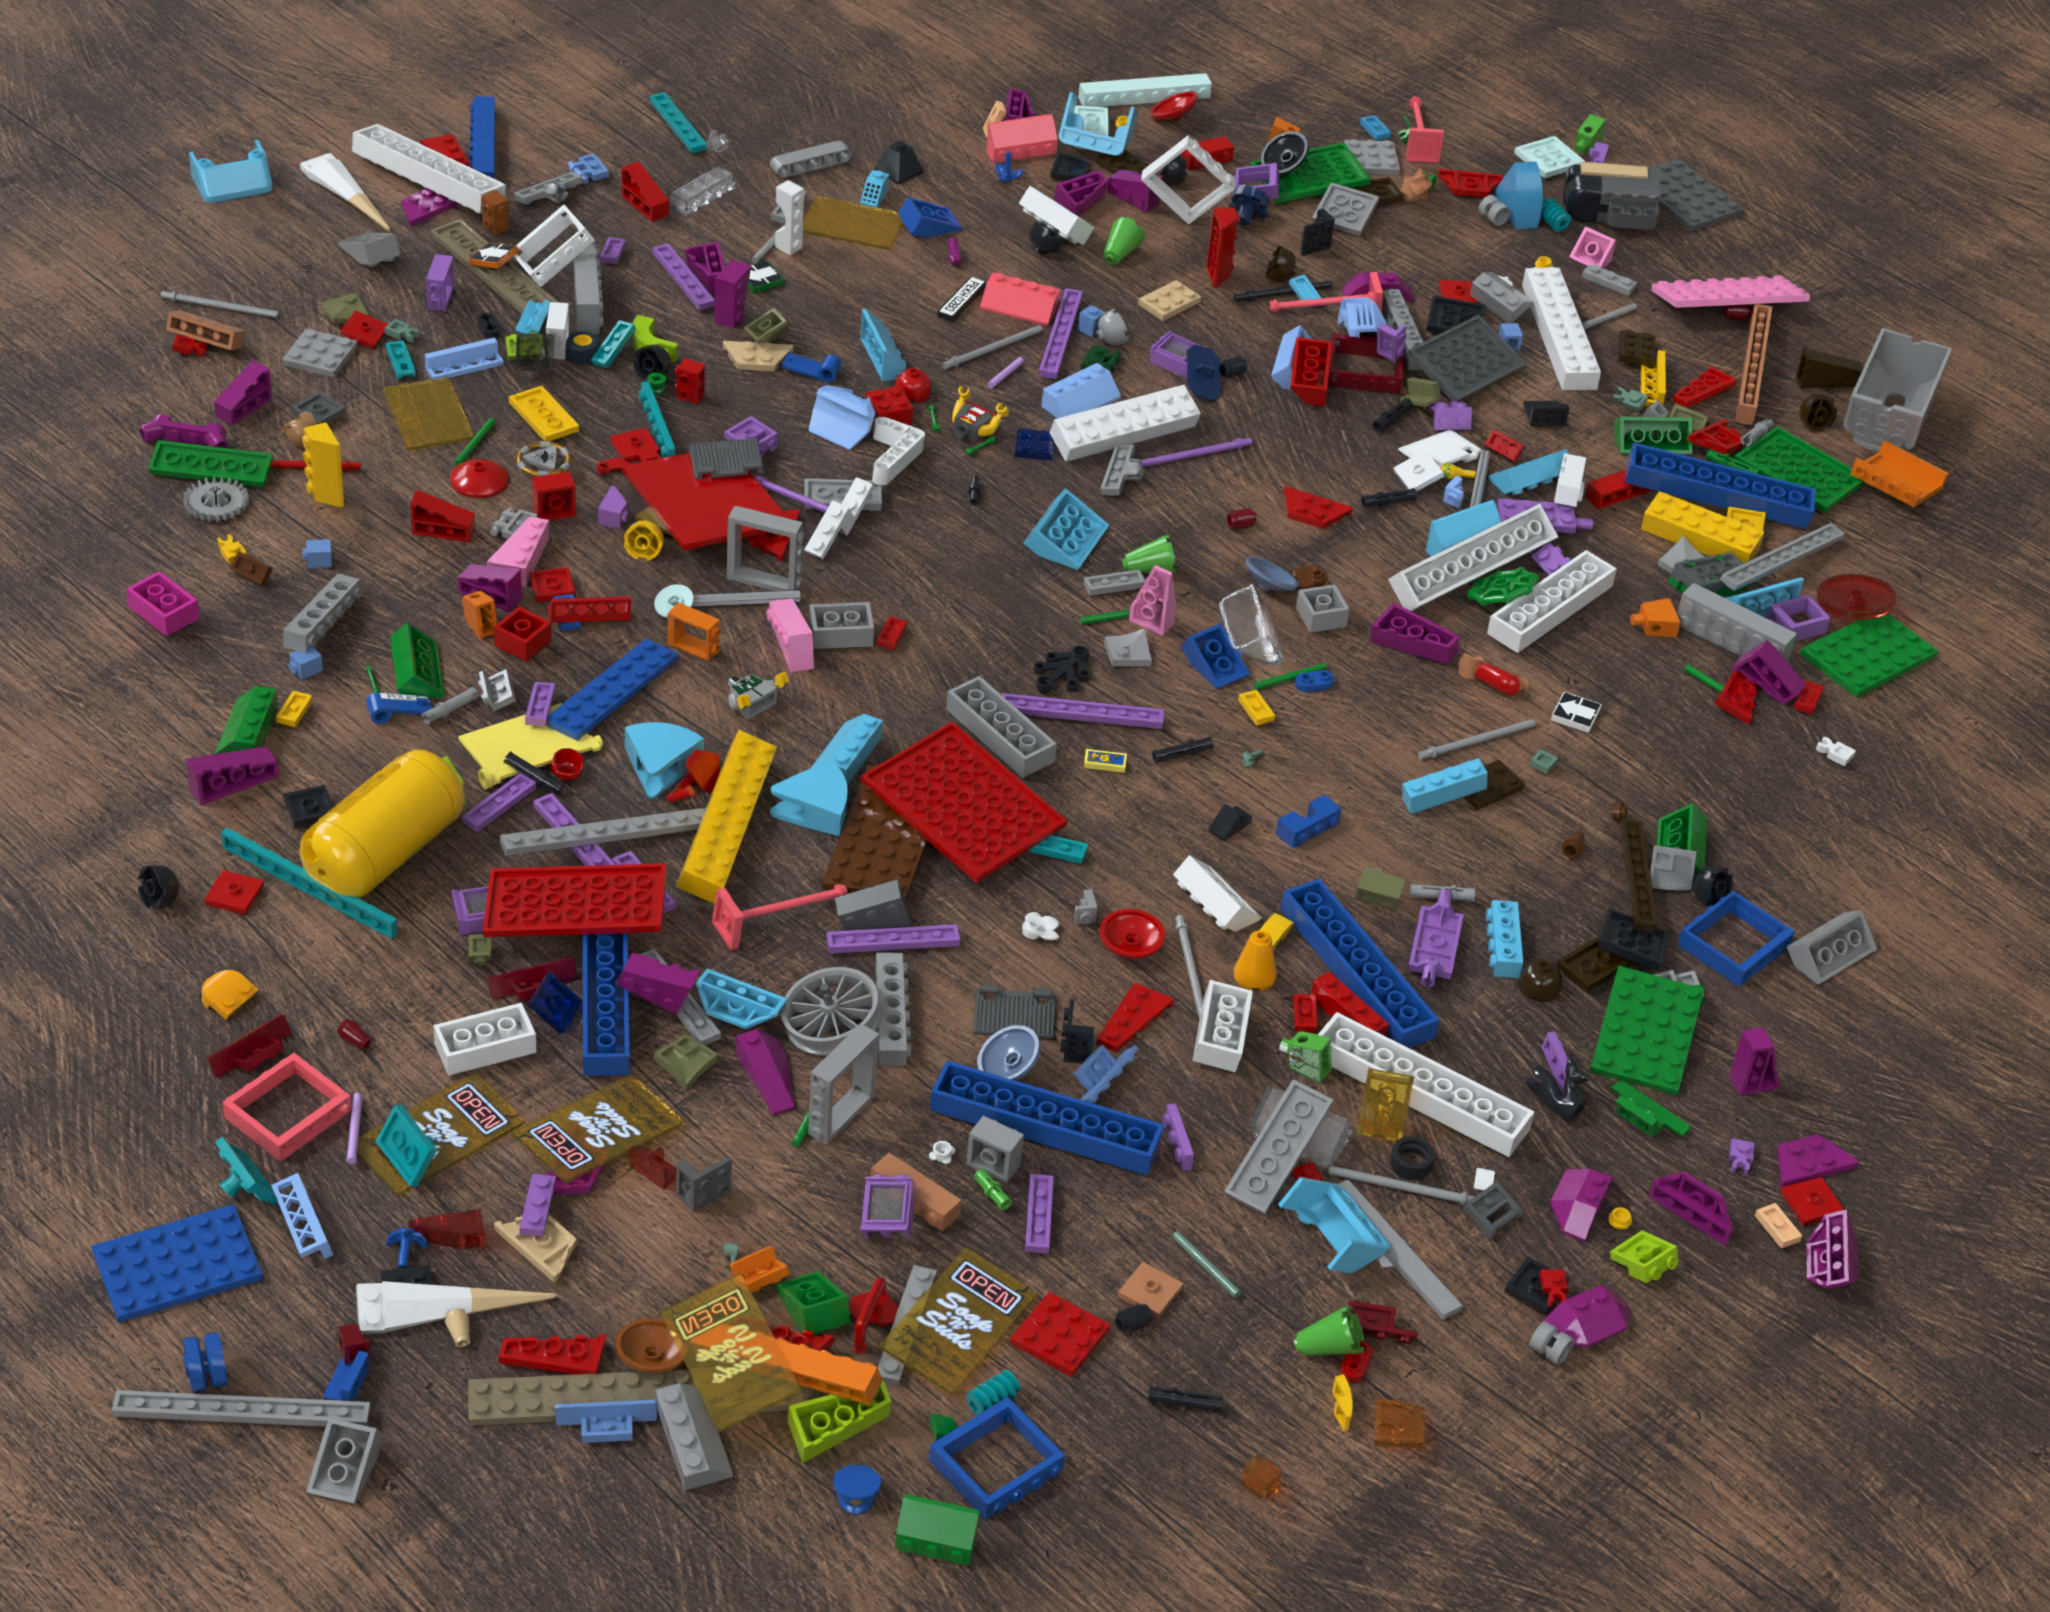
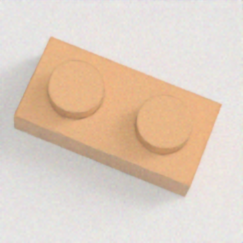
M996 101L983 126L986 137L988 135V123L1001 122L1006 116L1003 102Z
M1776 1203L1756 1210L1755 1217L1781 1249L1801 1241V1233Z

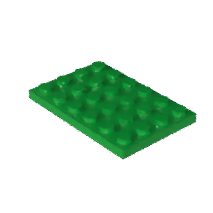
M1344 142L1309 149L1306 159L1296 170L1288 174L1279 175V198L1272 200L1277 204L1325 194L1330 183L1348 188L1362 187L1363 185L1370 184V177ZM1261 159L1250 162V166L1262 165ZM1269 180L1260 181L1262 185L1269 184Z
M1778 426L1736 454L1734 458L1749 466L1760 469V475L1815 488L1814 508L1823 513L1829 511L1866 484V482L1850 474L1852 468Z
M1881 608L1801 648L1800 655L1857 698L1936 658L1939 651Z
M1618 966L1590 1072L1677 1096L1704 988Z

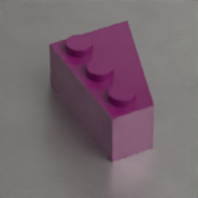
M1012 88L1009 89L1005 104L1006 116L1003 121L1034 117L1035 113L1030 108L1031 103L1026 92Z
M1098 170L1058 183L1053 200L1079 217L1105 196L1108 180Z
M714 242L684 248L687 266L711 293H715V277L725 267L720 243Z
M732 259L715 277V323L734 329L743 321L751 265Z
M252 360L214 401L215 416L233 426L271 401L270 369Z
M470 564L457 577L458 593L468 595L482 591L494 599L495 608L508 613L522 600L521 569Z
M1768 640L1740 656L1731 668L1733 671H1739L1747 676V680L1751 683L1753 681L1764 688V692L1782 704L1797 697L1806 684Z
M1763 1027L1742 1031L1729 1074L1740 1096L1780 1089L1777 1078L1779 1075L1776 1069L1775 1047Z

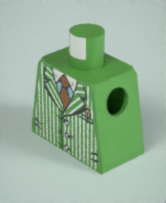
M1301 1031L1292 1040L1283 1039L1281 1041L1279 1049L1289 1054V1066L1291 1069L1318 1083H1321L1331 1072V1038Z

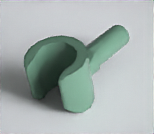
M1259 749L1253 753L1245 751L1243 753L1244 759L1241 760L1242 764L1247 768L1251 767L1255 763V757L1263 754V750Z
M725 1243L724 1257H731V1263L737 1260V1244Z

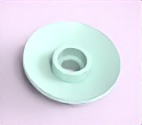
M671 585L658 593L654 602L655 609L659 615L667 618V613L678 602L692 607L694 596L691 590L684 585Z

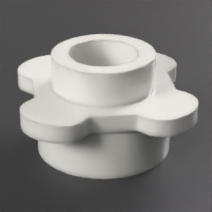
M946 1141L936 1142L933 1145V1152L929 1153V1158L933 1161L937 1160L943 1164H949L952 1154H955V1148Z

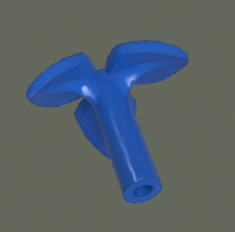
M1010 152L1005 153L1004 166L998 162L996 163L995 170L1000 175L998 177L1000 181L1009 182V178L1017 179L1024 173V169L1011 171L1012 153Z
M397 1228V1231L391 1232L386 1239V1246L401 1242L398 1268H407L410 1243L412 1241L424 1248L428 1247L427 1239L421 1233L414 1232L415 1229Z

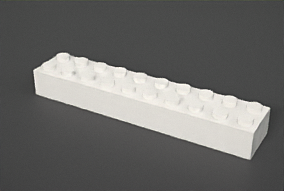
M379 124L353 132L352 152L383 166L387 170H392L398 175L410 179L412 182L419 183L424 188H429L437 194L446 196L449 200L471 208L476 213H482V195L497 190L505 197L506 184Z
M1525 268L1522 287L1525 295L1534 301L1530 308L1562 390H1597L1601 371L1560 268Z
M1538 504L1397 573L1388 580L1403 608L1413 611L1546 545L1548 542L1558 538V535L1541 504Z
M1338 1012L1318 1034L1331 1038V1064L1333 1068L1507 1157L1511 1156L1530 1131L1534 1111Z

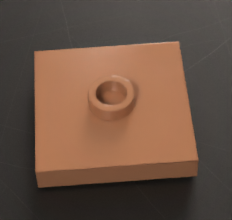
M1142 1262L1118 1291L1117 1297L1131 1305L1146 1304L1150 1308L1152 1316L1159 1319L1183 1289V1283Z

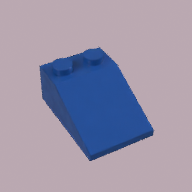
M907 197L898 213L902 223L909 229V233L915 237L921 236L926 238L960 231L963 228L949 207Z
M1221 623L1189 636L1181 646L1191 665L1216 690L1250 675Z

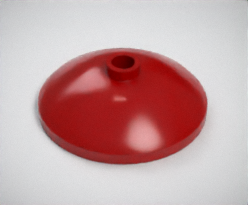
M1187 91L1170 96L1151 109V116L1157 120L1164 121L1181 120L1196 104L1198 100L1197 93Z
M488 459L464 461L456 466L450 475V483L453 489L459 494L471 498H487L497 495L507 487L509 481L507 470L499 463Z
M1122 909L1105 917L1100 926V938L1104 946L1111 952L1121 957L1138 959L1151 956L1160 950L1165 940V929L1162 923L1148 912L1138 909Z

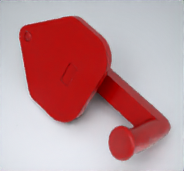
M699 749L693 751L686 760L688 773L668 794L666 800L672 803L688 797H694L695 791L691 786L694 782L706 793L713 791L720 774L719 755Z
M883 1277L875 1280L869 1292L854 1296L849 1304L850 1316L857 1319L852 1347L853 1351L857 1354H862L867 1350L865 1336L869 1322L889 1325L895 1320L899 1307L886 1292V1280Z

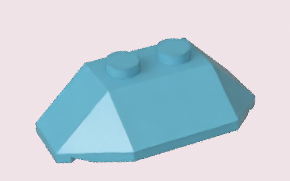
M706 969L696 982L707 1015L744 1029L776 1017L787 1002L785 997L710 969Z

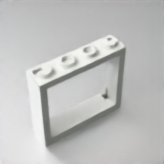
M1189 136L1185 137L1142 171L1141 181L1188 225L1234 191L1235 188L1234 177L1227 173L1219 162H1215L1211 155L1204 151L1198 142L1194 139L1192 140ZM1186 149L1223 183L1192 208L1155 174Z
M563 205L516 245L518 250H521L523 253L520 256L516 254L514 257L541 288L591 245L595 239L569 209ZM566 212L567 215L563 218L561 214ZM573 223L579 231L532 270L526 262Z

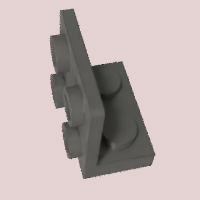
M727 1157L701 1173H698L697 1169L694 1166H690L685 1160L677 1163L676 1196L693 1212L701 1207H706L713 1200L725 1196L731 1190L732 1160Z

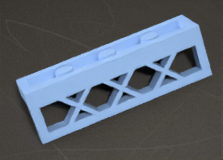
M495 338L425 354V369L433 382L504 365L503 359L498 353V342ZM495 358L496 360L489 361L487 359ZM442 371L443 373L435 374L434 372Z
M297 1173L271 1185L301 1257L303 1258L318 1250L321 1251L324 1259L333 1256L334 1254L299 1174ZM293 1185L294 1188L289 1196L280 1194L279 1190ZM292 1202L301 1204L296 1213L288 1211ZM299 1220L308 1221L304 1230L295 1228ZM306 1237L316 1240L315 1243L305 1248L302 1247Z

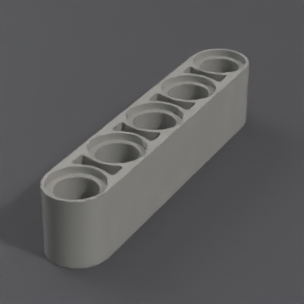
M838 140L775 156L770 161V167L779 177L785 178L847 162L852 157V151L843 141Z

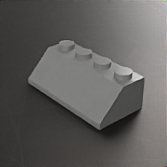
M1862 910L1842 913L1788 945L1787 949L1794 966L1813 982L1820 984L1877 950L1864 914Z
M681 1383L656 1389L657 1411L684 1491L733 1477L704 1389Z

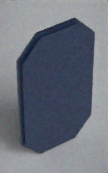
M1194 344L1186 350L1187 386L1196 397L1213 401L1221 395L1220 359L1212 349Z

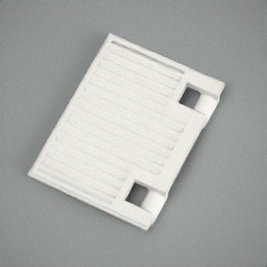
M1452 430L1398 448L1400 452L1409 458L1426 450L1439 468L1445 463L1451 464L1459 460H1463L1466 463L1477 459L1479 453L1482 452L1480 448ZM1470 449L1472 453H1468L1465 450Z

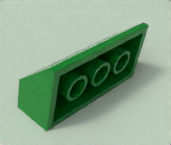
M1618 417L1614 420L1615 441L1619 454H1629L1633 443H1638L1681 455H1692V442L1687 440L1692 433V418Z
M407 622L391 636L397 691L400 694L428 696L429 699L442 698L445 696L438 642Z
M255 686L237 698L214 755L263 747L278 709L276 688Z
M1692 803L1658 820L1657 846L1696 851L1695 877L1701 869L1705 868L1707 817Z

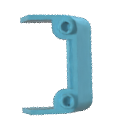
M1070 92L1059 132L1061 142L1066 145L1112 156L1122 155L1132 139L1139 111L1131 106L1126 126H1120L1116 130L1115 137L1083 130L1085 124L1083 117L1074 113L1078 97L1073 92Z
M255 140V149L248 153V160L216 166L211 160L206 158L197 161L193 152H189L191 176L203 200L206 202L214 203L268 193L273 189L267 157L258 140Z
M1300 1177L1278 1204L1280 1208L1295 1210L1298 1214V1219L1302 1223L1316 1225L1336 1249L1338 1254L1327 1266L1329 1270L1354 1273L1383 1256L1390 1248L1389 1242L1351 1195L1338 1184Z

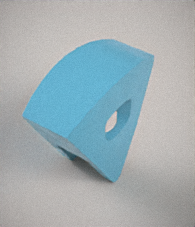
M650 722L625 727V749L649 798L654 799L688 773L686 767L687 758L695 750H704V738L687 728L669 723Z
M832 760L794 775L771 787V793L784 800L771 808L770 815L772 817L831 835H841L846 822L848 791L846 779L842 771Z

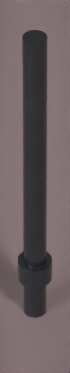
M1332 281L1311 283L1316 290L1333 287ZM1291 286L1262 291L1249 290L1246 293L1234 294L1233 298L1234 301H1254L1256 298L1295 293Z

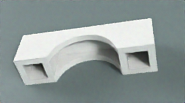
M788 180L776 187V203L784 212L786 226L775 232V247L792 255L802 249L804 188Z

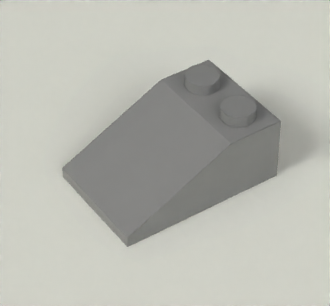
M367 232L338 242L339 246L355 260L369 267L378 266L381 261L395 260L394 257L400 255L395 234Z
M328 1418L306 1493L356 1504L377 1461L384 1434L377 1428Z

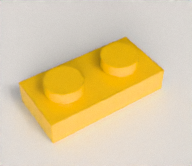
M1257 690L1239 694V703L1256 726L1275 720V714Z
M292 691L276 715V723L296 728L313 702L312 695Z

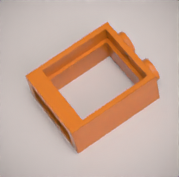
M679 602L667 613V644L706 661H709L714 655L719 653L721 647L719 644L721 633L720 619ZM685 623L706 631V641L686 633Z

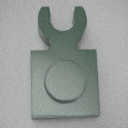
M397 319L385 327V334L399 340L404 337L408 342L413 343L414 337H420L418 329L411 328L410 324Z
M1621 387L1617 389L1620 395L1613 394L1615 402H1623V407L1638 413L1648 400V396L1632 389L1628 393Z

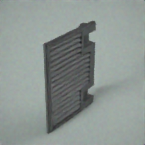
M757 438L689 445L696 480L702 479V474H711V478L748 475V470L754 469L757 470V474L764 472Z
M982 984L980 988L976 989L973 1034L993 1035L1003 1028L1022 1025L1032 1029L1039 1039L1054 1040L1056 995L1053 994L1051 989L1035 988L1033 992L1000 990L998 985ZM984 993L995 994L994 1000H983ZM1037 997L1048 998L1047 1004H1037Z

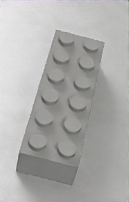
M594 241L573 259L577 332L586 331L600 334V327H603V301L599 248H595Z
M1695 583L1682 594L1677 613L1680 627L1738 656H1742L1768 640L1789 663L1797 633Z
M980 676L947 691L946 710L1022 778L1055 762L1057 743Z

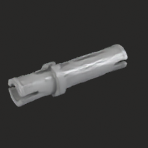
M1765 418L1762 422L1755 424L1752 430L1742 436V444L1750 446L1759 437L1767 434V431L1774 426L1772 419L1768 421L1769 418Z
M471 687L445 702H439L434 708L423 712L421 717H427L423 719L424 723L429 725L439 718H446L449 713L477 700L479 695L473 696V694L477 693L476 689Z
M1410 884V897L1438 899L1440 890L1446 889L1445 895H1447L1448 890L1453 893L1451 902H1455V900L1474 902L1475 888L1456 887V885L1443 887Z

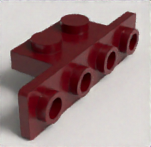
M568 957L488 977L487 981L492 999L514 994L519 1001L528 1002L534 1000V997L552 996L556 994L557 991L562 990L561 982L576 979L578 976L575 959Z
M279 1014L208 1056L207 1061L213 1075L220 1077L235 1067L245 1071H252L258 1068L259 1064L265 1060L275 1058L280 1051L285 1049L281 1040L291 1034L285 1015Z
M1348 1300V1305L1353 1308L1349 1311L1352 1315L1357 1314L1363 1336L1364 1334L1373 1335V1338L1379 1340H1387L1388 1337L1396 1338L1398 1342L1404 1344H1411L1412 1341L1417 1340L1418 1332L1394 1328L1395 1307Z

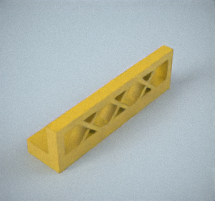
M1658 350L1654 366H1652L1655 368L1649 369L1647 365H1641V393L1654 399H1648L1644 406H1650L1656 400L1663 405L1666 394L1665 351ZM1651 386L1653 390H1649L1647 387Z

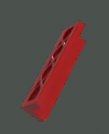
M631 596L551 599V605L547 606V615L551 623L630 620L632 599Z

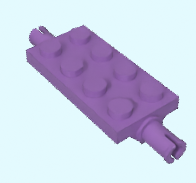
M1498 499L1497 502L1501 522L1541 504L1555 532L1575 533L1576 529L1592 531L1593 518H1576L1574 506L1547 501Z
M1446 889L1440 890L1438 902L1431 907L1421 905L1408 971L1422 973L1421 984L1425 987L1427 981H1429L1428 987L1434 986L1435 977L1451 980L1464 914L1454 912L1450 905L1453 893L1448 890L1447 895H1445Z

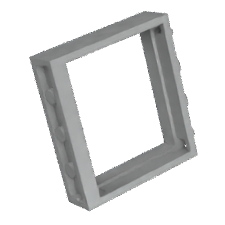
M734 506L728 516L727 579L773 591H794L800 589L801 582L803 581L801 572L804 563L801 562L804 553L802 542L805 533L802 532L803 522ZM742 525L790 537L789 578L741 566Z
M860 1023L811 1071L808 1135L815 1138V1140H819L827 1145L875 1097L879 1047L878 1032ZM853 1065L852 1088L833 1106L834 1082Z

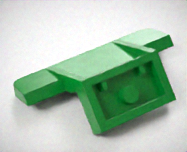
M1620 1081L1611 1086V1090L1620 1095L1616 1100V1113L1652 1138L1664 1127H1667L1682 1138L1688 1133L1690 1126L1628 1083Z

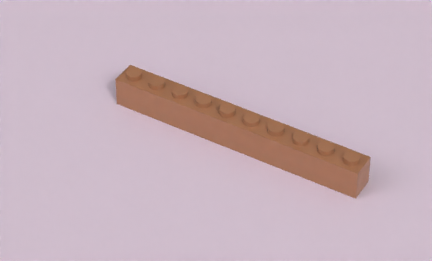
M1755 304L1750 321L1734 421L1741 424L1753 425L1757 410L1772 307Z

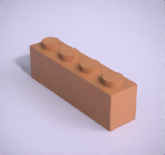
M181 310L169 312L167 331L228 350L242 349L245 330Z
M890 1152L871 1168L870 1177L876 1174L885 1175L886 1177H896V1175L904 1174L912 1177L916 1185L914 1214L926 1220L931 1226H935L943 1231L960 1216L961 1199ZM877 1189L890 1196L895 1202L903 1205L905 1189Z

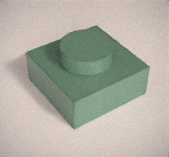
M1540 749L1530 760L1529 766L1547 775L1557 765L1558 758Z

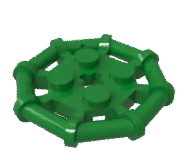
M1523 567L1506 571L1498 569L1491 575L1475 579L1472 588L1467 591V598L1479 602L1481 606L1494 603L1509 604L1510 601L1518 597L1530 595L1533 592L1534 585L1538 583L1539 577L1536 573H1530Z

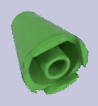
M1120 217L1113 223L1103 253L1107 263L1118 264L1143 243L1145 232L1141 226L1138 227L1135 224L1136 221L1133 219Z
M1164 535L1125 554V558L1122 559L1124 570H1140L1141 573H1150L1156 565L1172 573H1177V569L1172 568L1176 564L1172 544L1166 541L1170 538L1169 535Z
M1344 1306L1297 1332V1338H1294L1296 1350L1304 1356L1362 1353L1364 1347H1360V1341H1364V1336L1357 1314L1352 1315L1349 1311L1353 1309L1352 1306Z

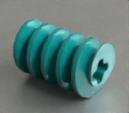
M1543 199L1541 217L1556 232L1566 229L1571 223V216L1555 199Z
M1003 1370L1000 1374L994 1375L992 1379L986 1380L984 1384L971 1389L966 1394V1400L972 1412L977 1416L1006 1397H1009L1012 1401L1016 1400V1392L1019 1393L1021 1391V1386L1012 1372Z

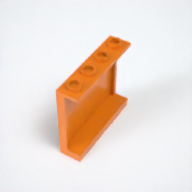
M1884 441L1879 452L1867 460L1863 461L1857 457L1850 474L1900 501L1916 507L1943 490L1950 473L1888 441Z

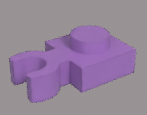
M1731 1139L1729 1149V1161L1733 1162L1731 1173L1735 1174L1736 1168H1741L1744 1171V1176L1748 1175L1753 1161L1754 1142Z

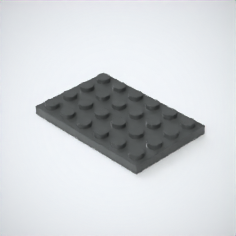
M1679 159L1647 169L1659 171V207L1691 232L1742 215L1743 213L1741 206Z
M1480 315L1409 349L1407 353L1432 381L1439 382V388L1453 402L1463 401L1524 369L1527 364Z

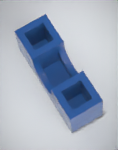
M1324 794L1309 802L1307 817H1302L1295 811H1292L1279 818L1276 835L1292 848L1304 844L1307 840L1337 826L1340 822L1342 808Z

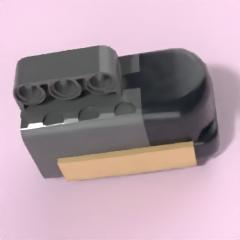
M1580 162L1579 165H1571L1567 169L1562 194L1563 203L1567 213L1573 220L1607 223L1609 226L1619 228L1652 230L1656 228L1659 215V171L1647 170L1646 166Z

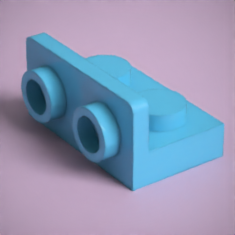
M546 299L541 304H537L532 300L528 301L515 331L522 335L538 334L549 311L550 301Z

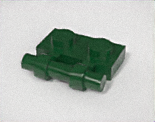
M1092 345L1081 363L1080 370L1099 363L1110 373H1113L1116 364L1121 360L1122 353L1120 350H1116L1114 353L1109 354L1110 349Z

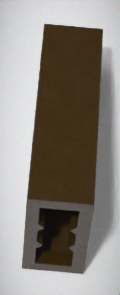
M1803 349L1795 378L1800 389L1855 387L1864 368L1859 361Z

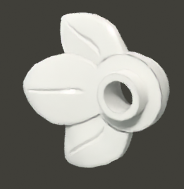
M1031 912L1025 916V922L1022 925L1023 935L1030 939H1038L1040 936L1045 940H1057L1059 935L1054 930L1058 928L1060 923L1051 916L1041 917L1039 913Z

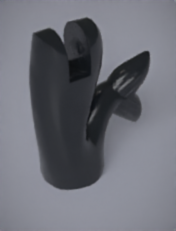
M1568 1057L1563 1095L1554 1075L1546 1068L1537 1065L1532 1073L1541 1080V1083L1533 1078H1528L1525 1083L1527 1087L1560 1116L1570 1121L1576 1119L1586 1104L1577 1089V1084L1589 1081L1591 1077L1585 1072L1578 1071L1575 1061Z

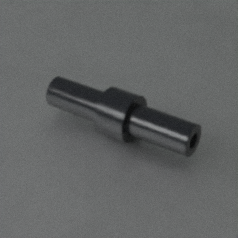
M977 475L971 477V484L969 485L968 492L971 504L977 503L978 495L980 494L979 477Z

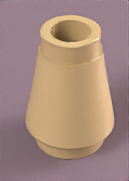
M464 1309L449 1311L446 1314L445 1324L456 1346L465 1347L469 1345V1315Z

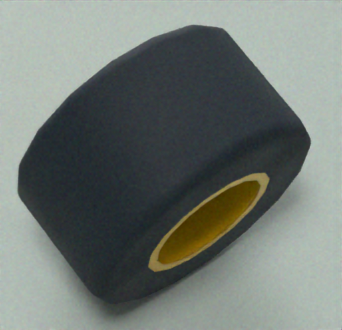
M586 331L572 333L566 340L567 358L577 364L592 363V357L600 348L598 337Z

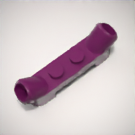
M156 415L151 422L140 427L141 438L146 443L160 439L185 444L228 448L227 431L223 426L216 423L207 422L204 427L172 422L170 416Z

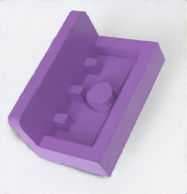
M1550 542L1531 555L1533 561L1548 576L1571 561L1568 557L1564 558L1561 549L1558 546L1553 547Z

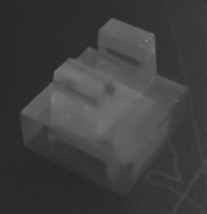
M716 130L710 132L709 139L705 141L707 148L716 153H720L729 147V140L725 139L724 134L718 136Z

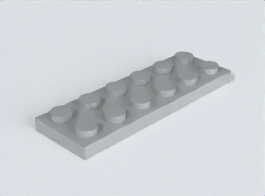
M1293 1079L1231 1179L1224 1194L1265 1216L1334 1104L1333 1099Z

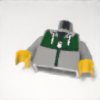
M785 672L779 673L775 676V679L770 681L760 679L753 674L741 680L736 676L731 677L728 681V686L730 687V695L728 696L730 709L732 711H739L748 720L777 703V689L784 687L785 683H789L787 674Z

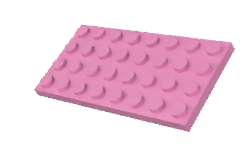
M1759 276L1757 279L1741 277L1740 280L1724 278V281H1718V279H1708V281L1693 279L1691 282L1675 280L1674 283L1658 281V284H1652L1651 291L1676 308L1806 302L1810 300V294L1805 292L1804 289L1797 287L1796 284H1792L1790 280L1784 279L1783 276H1773V278Z

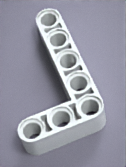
M886 417L876 418L873 438L892 447L875 461L872 481L877 485H887L922 453L925 432Z

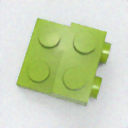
M1643 1230L1610 1251L1611 1260L1628 1267L1630 1276L1645 1283L1652 1279L1658 1280L1664 1271L1675 1269L1679 1262L1677 1246Z

